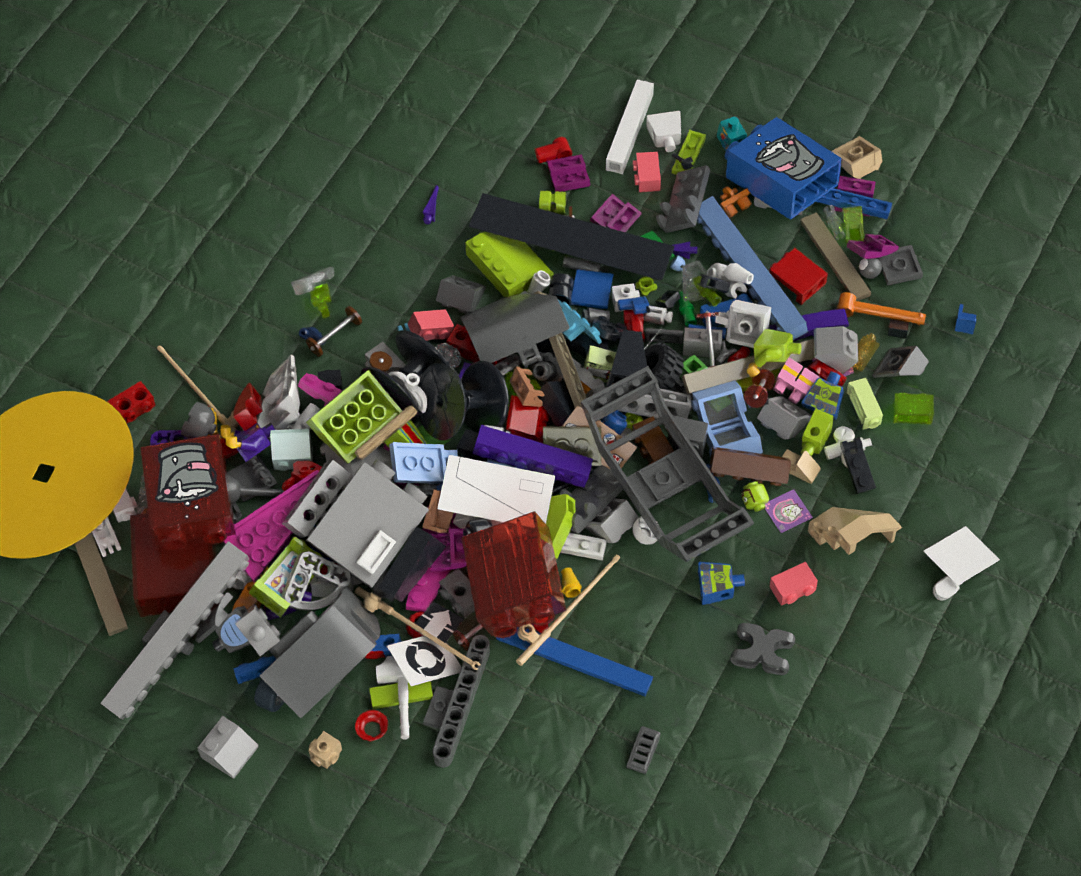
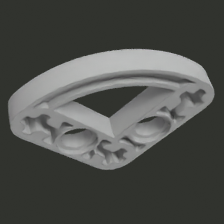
M303 552L296 558L281 597L289 602V607L293 609L314 610L323 608L333 603L341 595L343 589L346 586L348 587L351 576L345 568L312 552ZM308 557V561H309V562H311V563H315V562H316V564H315V565H312V564H306V565H305V561L303 560V558ZM321 564H325L328 567V572L325 575L319 571ZM298 573L304 579L301 585L295 582V576ZM333 573L336 575L342 574V578H344V581L339 582V577L331 575ZM312 575L335 586L328 595L317 601H301ZM294 592L293 597L295 598V600L290 602V597H288V594H292Z

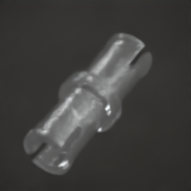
M829 205L831 211L826 206L823 211L828 220L827 225L831 228L834 238L839 240L838 234L841 239L844 238L845 232L841 226L842 221L837 216L834 206Z

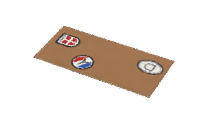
M577 405L562 427H589L584 410ZM596 421L597 427H601V438L606 446L622 438V436L601 421ZM627 442L610 452L620 468H622L637 447ZM601 456V464L609 468V466Z

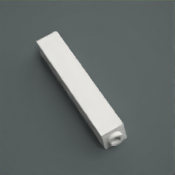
M641 80L636 81L606 158L607 171L619 174L624 173L652 100L654 83Z

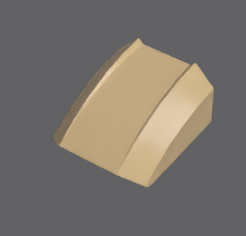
M860 136L831 151L842 158L841 167L857 179H861V177L878 170L883 162L881 149Z

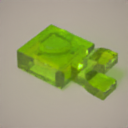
M328 284L310 288L312 304L314 307L318 306V310L322 313L323 318L329 317L330 312L327 303L332 300Z

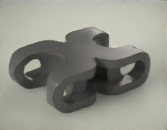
M749 623L738 625V637L748 641L752 646L748 649H736L732 652L730 660L734 665L752 669L761 663L763 670L767 673L785 675L789 672L788 661L778 657L774 651L792 648L795 643V636L792 633L773 629L765 635L763 628L759 625Z

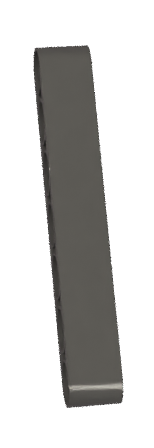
M477 635L472 639L466 657L472 661L479 662L481 665L476 666L478 670H474L470 664L464 661L433 748L434 762L441 768L448 767L453 761L490 655L489 639L484 635ZM480 645L485 646L483 649H477L476 647ZM465 681L473 682L469 685L464 684ZM461 698L466 699L463 703L458 702ZM452 717H460L457 721L451 720ZM449 734L454 736L451 739L445 738V736ZM440 753L448 754L446 757L438 756Z

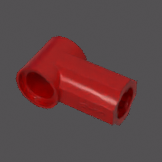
M565 137L556 138L552 144L535 148V155L539 164L557 158L571 157L573 154Z
M632 309L624 310V325L627 326V330L642 332L644 342L643 314L635 315Z
M818 359L807 367L808 370L824 380H827L830 371L841 375L837 384L841 387L846 382L847 378Z

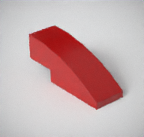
M251 383L246 385L239 396L233 417L244 431L257 423V415L263 411L261 396Z

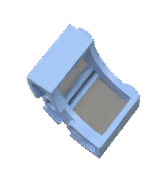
M735 380L692 393L693 400L691 405L693 411L697 412L699 421L708 423L707 444L710 456L712 446L763 453L760 435L757 433L752 421L748 422L744 414L747 408L742 389Z

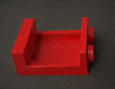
M796 248L786 252L778 263H773L769 269V273L774 279L776 278L797 295L796 302L800 305L805 303L826 284L828 275L827 272Z

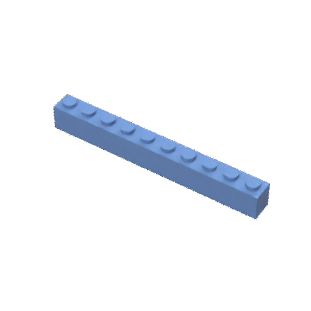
M712 196L704 200L700 207L697 223H701L705 234L711 236L715 248H720L721 255L725 261L728 260L730 264L737 263L753 274V281L750 284H744L749 288L748 291L751 297L758 300L759 305L771 307L770 323L777 326V331L791 333L793 340L807 333L806 321Z

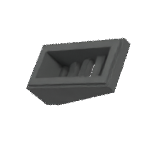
M641 726L627 763V768L643 774L647 773L660 740V732ZM642 743V744L648 745V746H650L651 748L649 749V748L640 746V744ZM638 751H639V752H642V753H644V754H647L648 756L646 757V756L637 754V752H638ZM634 759L645 762V765L634 762Z

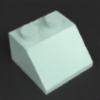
M309 429L271 430L274 470L286 471L293 469V463L297 461L313 462V445Z

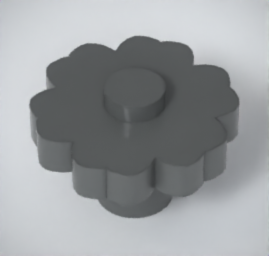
M554 352L541 353L542 362L537 361L530 366L533 372L531 379L534 381L535 386L543 387L547 382L564 380Z

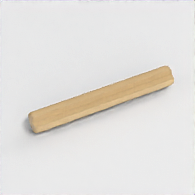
M408 406L355 451L357 458L360 460L366 458L417 414L416 409L413 406Z

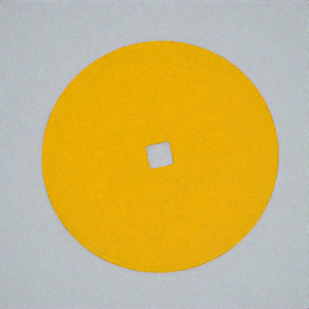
M76 391L52 392L23 401L0 415V556L24 559L58 552L91 533L115 508L129 482L133 466L134 448L126 421L105 400L94 395ZM40 464L55 467L47 483L33 480V476Z

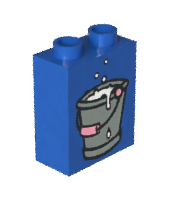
M778 117L764 126L757 125L752 130L750 136L741 142L734 141L725 152V159L727 160L726 178L744 190L748 189L752 195L790 220L838 186L842 158Z

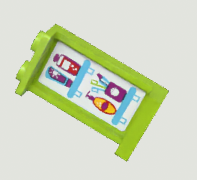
M294 537L264 575L256 581L249 594L281 618L290 606V603L281 596L297 556L308 551L320 557L322 555L309 548L303 540ZM308 557L303 558V560L305 561V565H306V564H312V565H315V564H316V562H315V563L309 562V561H308ZM298 573L295 576V582L301 585L304 579ZM294 592L292 594H288V597H290V602L295 600V598L293 597Z

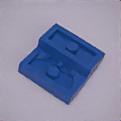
M577 269L571 305L608 309L613 274Z

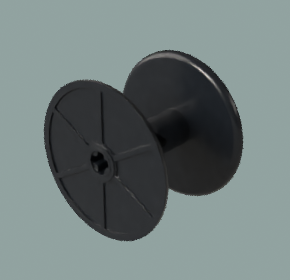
M400 330L396 334L395 342L397 348L407 362L404 368L401 367L398 372L406 376L410 373H415L420 378L424 371L433 364H445L450 367L442 354L421 336L407 330ZM365 367L361 370V375L369 370L402 411L408 406H413L417 414L410 420L413 424L419 421L420 412L416 402L397 380L374 367Z
M483 360L472 363L465 370L461 380L457 373L445 364H433L422 374L418 387L426 395L427 408L425 413L419 410L420 421L427 433L437 440L451 439L459 432L464 421L472 431L479 433L481 425L500 428L503 426L508 412V390L501 372L492 363Z

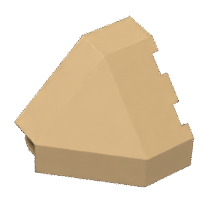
M832 507L809 522L808 532L819 545L827 542L834 550L841 546L850 555L855 551L856 544L871 533L881 532L892 543L894 542L896 532L902 527L888 513Z

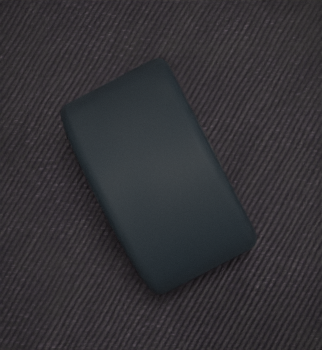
M261 679L255 692V703L257 706L270 712H276L284 704V701Z

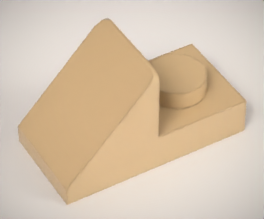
M787 449L782 456L791 460L789 473L810 484L813 483L821 470V467L807 451H804L802 456Z

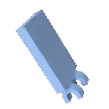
M398 442L389 444L392 470L395 472L393 480L399 483L443 484L446 462H448L449 455L458 456L457 450H444V445Z

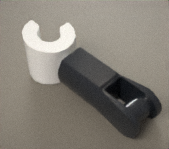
M700 274L702 276L700 284H697L703 288L725 293L728 297L735 299L737 297L735 290L745 293L747 291L744 283L726 281Z

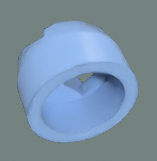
M677 255L672 261L670 268L675 271H682L683 269L680 266H685V260Z

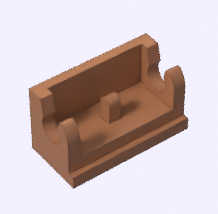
M516 367L509 382L522 405L541 407L543 402L539 400L538 396H544V393L540 390H534V387L530 384V379L526 377V374L532 375V372L529 369Z
M434 490L428 507L429 511L426 514L422 528L438 533H448L454 512L437 509L441 491Z

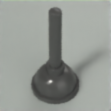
M224 475L221 499L223 506H227L245 495L277 497L284 491L282 489L248 488L245 485H240L239 481L230 477V475Z

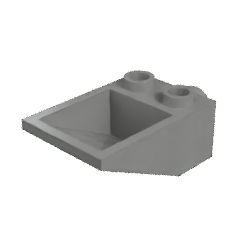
M253 604L235 622V625L261 656L280 641V633L274 625L268 622V617L261 608L258 609Z

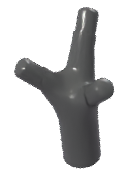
M723 341L722 351L715 359V364L721 365L729 355L736 352V349L727 350L726 343Z

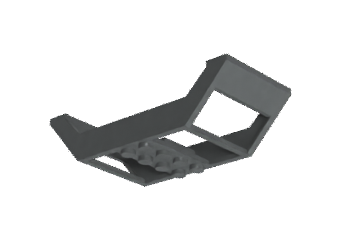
M648 366L581 401L599 453L662 547L687 562L754 525L745 508H741L729 500L670 413L660 391L658 380ZM650 393L659 418L606 446L601 438L596 421ZM663 423L679 449L626 477L610 451ZM702 481L718 506L665 535L648 509ZM721 512L728 515V517L681 543L676 544L672 541L675 537Z

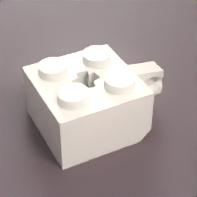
M735 300L730 305V311H727V313L719 312L716 315L715 322L725 325V328H727L726 340L729 343L754 348V343L764 329H769L771 307Z

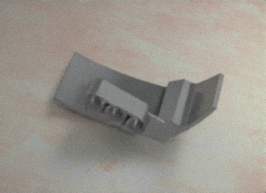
M347 586L343 589L341 595L319 617L312 610L309 611L280 638L277 644L268 650L276 660L260 674V677L300 718L315 706L376 646L377 643L375 641L380 637V626L376 616L363 607L364 604Z

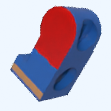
M399 634L380 635L379 639L375 641L377 643L376 646L365 658L378 659L392 656L387 646L402 642Z

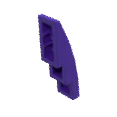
M845 309L802 315L806 321L808 332L794 341L810 335L814 337V330L816 328L848 327L849 322ZM775 324L769 325L770 330L777 331Z

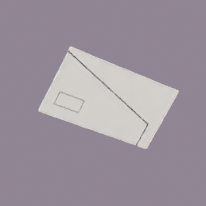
M449 455L437 509L545 530L555 476Z

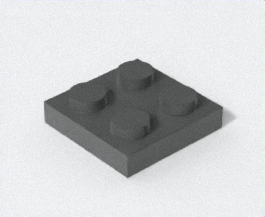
M912 245L899 247L897 251L889 255L878 257L882 264L881 271L887 286L923 277V272Z

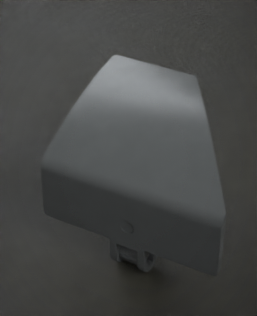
M544 294L509 296L460 317L480 361L492 363L518 352L525 369L528 368V365L537 361L542 362L536 343L570 328L557 297Z

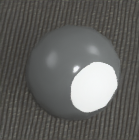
M863 258L859 263L858 269L862 276L872 279L881 273L882 264L878 258Z

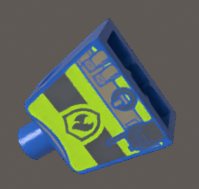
M830 371L827 380L817 378L804 397L802 406L812 411L819 409L833 415V419L837 420L844 393L843 387L837 385L841 375Z
M699 562L698 564L702 605L731 599L734 596V587L745 586L744 574L732 575L730 564Z

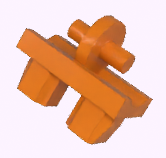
M728 186L723 188V195L720 198L722 201H725L720 204V207L729 218L738 213L734 205L738 204L742 211L751 206L750 199L748 198L750 194L748 189L736 194L738 192L736 188L732 190Z

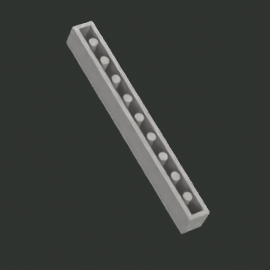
M229 541L103 699L101 702L103 706L122 720L125 717L129 718L137 701L141 702L146 697L148 687L151 684L155 685L163 668L167 669L171 665L174 654L182 651L186 645L185 640L189 635L192 637L199 629L197 625L200 621L208 618L212 612L210 610L211 607L222 600L224 597L223 592L227 587L231 588L237 580L235 578L240 571L243 572L248 567V560L250 559L248 555Z

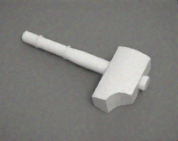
M387 656L381 665L376 666L377 683H398L401 738L408 739L410 728L408 721V681L394 657Z

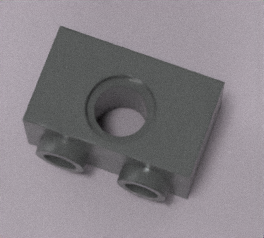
M459 568L439 581L441 596L445 600L448 599L452 603L453 610L457 614L461 613L464 618L484 605L483 595ZM464 593L462 596H457L456 594Z

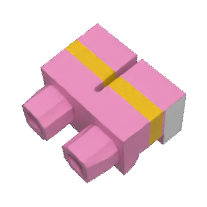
M788 358L775 379L776 383L773 390L782 395L784 390L788 388L792 391L788 399L797 404L802 398L804 399L819 376L804 368L795 381L803 366Z

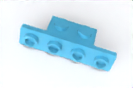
M559 301L570 327L562 332L567 339L572 341L584 331L598 344L602 343L599 338L600 332L594 326L590 327L589 322L584 317L581 319L574 309L571 311L570 306L565 301Z

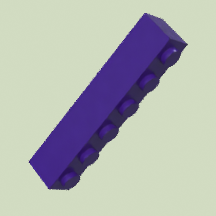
M481 425L473 450L474 455L482 458H488L519 469L554 475L555 480L585 488L593 462L592 458Z

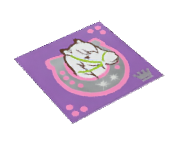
M794 489L765 504V510L781 533L813 518Z

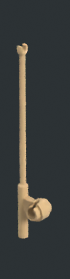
M159 345L157 347L158 351L165 356L207 406L214 409L222 425H230L231 432H235L239 423L233 417L234 411H232L228 419L224 414H221L168 355L165 349Z
M619 555L612 559L552 625L540 635L530 623H523L518 628L519 638L531 644L516 660L518 665L522 666L546 641L556 626L620 559Z
M361 587L355 590L357 595L365 599L363 602L365 609L374 612L379 608L388 615H393L470 664L474 670H478L475 665L480 666L479 662L472 661L394 611V608L381 601L380 596L369 593Z

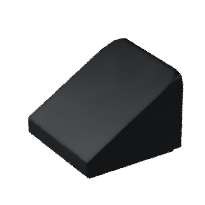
M890 319L888 336L907 338L909 322Z

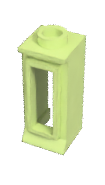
M863 378L849 382L847 394L861 424H863V430L867 428L873 429L881 425L883 414L867 379Z

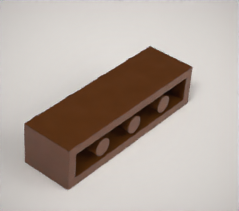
M650 417L633 424L632 432L654 421L655 418ZM659 426L633 439V442L640 447L639 450L643 459H647L648 465L674 452Z
M712 446L709 470L713 473V476L724 477L725 475H731L736 480H743L745 477L751 478L752 482L762 483L765 480L770 481V484L776 486L788 483L791 460L786 457Z

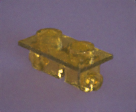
M873 333L863 336L858 343V362L852 367L863 372L880 346L876 342V336Z

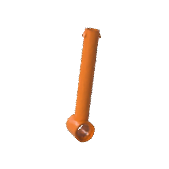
M849 292L840 294L837 310L845 309L847 317H851L854 312L918 325H924L926 314L859 302L856 301V296Z

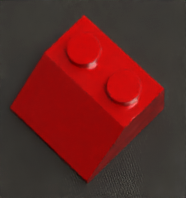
M511 396L506 429L510 434L543 443V426H546L549 420V414L543 406H524L518 396Z

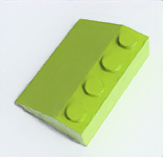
M490 232L480 233L465 242L466 255L505 298L527 291L534 273L538 271H544L550 277L553 275V272L525 242Z
M368 370L308 419L306 423L326 445L349 464L357 457L355 451L399 415L402 410Z

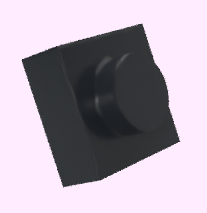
M668 290L655 302L658 307L669 309L676 305V301L681 296L678 291Z

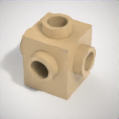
M325 731L322 732L318 739H314L309 746L310 760L316 766L320 767L322 765L326 769L331 764L336 763L339 753L342 751L340 741Z

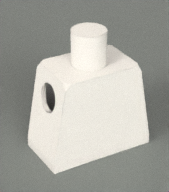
M680 111L647 115V129L656 147H665L667 152H672L676 149L675 145L681 143Z

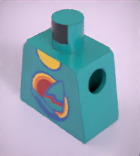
M734 116L719 123L717 138L726 151L734 141L741 142L747 138V134L739 119Z

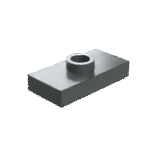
M436 687L423 721L424 725L437 729L441 728L454 691Z

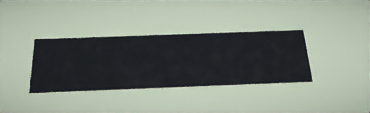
M482 193L468 226L661 281L675 247Z

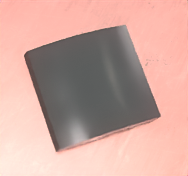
M229 592L224 594V597L218 604H214L210 610L212 612L208 618L200 621L196 638L198 643L217 629L228 616L223 608L233 598Z

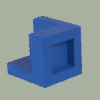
M960 304L954 331L973 334L976 315L963 313V304Z

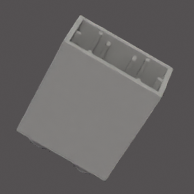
M377 459L372 466L365 462L360 466L306 539L309 544L339 566L348 570L350 574L369 588L374 586L416 526H418L429 511L428 508L422 505L427 496L410 483L403 490L392 483L390 480L395 475V472ZM381 530L395 540L396 543L375 572L371 574L356 562L378 531Z

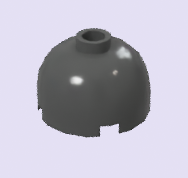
M196 402L188 414V421H185L183 424L181 435L193 441H200L205 439L208 434L213 435L217 425L214 424L215 415L212 409L204 403Z

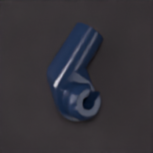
M306 327L299 330V336L305 340L311 337L318 342L324 337L314 327Z

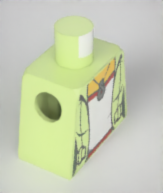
M590 345L584 367L594 374L593 378H599L603 382H608L616 352Z

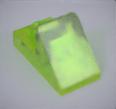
M862 206L842 208L843 223H841L846 244L848 240L864 241Z

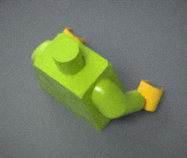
M764 329L754 343L755 361L748 365L747 373L751 378L755 377L760 372L757 367H762L766 362H786L791 354L800 355L801 343H793V335L791 333Z

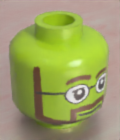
M758 482L745 485L743 487L744 490L741 492V497L746 508L749 510L754 509L755 512L765 509V504L769 502L765 486L758 484Z

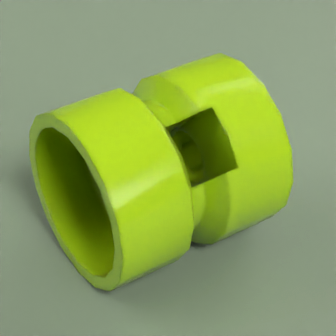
M540 191L539 209L565 215L566 192L556 191L552 194L551 191Z

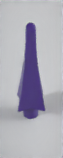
M437 185L422 212L424 214L423 221L427 225L431 224V221L435 222L436 201L439 189Z
M690 242L673 245L675 247L672 253L676 256L679 255L680 257L690 259V254L698 253V247H690Z

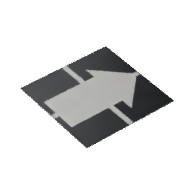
M432 602L415 624L446 643L464 618Z

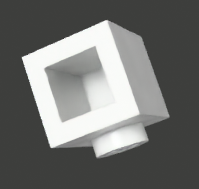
M634 283L612 286V300L615 312H619L618 300L640 297L639 290L635 291Z
M126 489L113 509L118 523L128 521L132 517L137 516L134 509L137 508L134 497H129Z

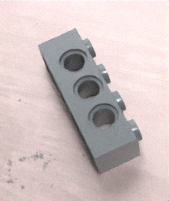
M660 389L670 413L673 416L687 419L691 408V395ZM650 393L618 409L620 412L654 417L655 419L659 418Z
M334 460L327 461L282 524L299 538L309 537L315 529L314 525L316 522L320 521L326 514L325 510L328 505H332L338 496L336 494L349 483L348 478L351 474ZM327 480L332 482L331 490L326 486ZM316 495L321 498L320 505L315 502ZM304 511H307L310 514V519L308 521L305 520L303 517Z

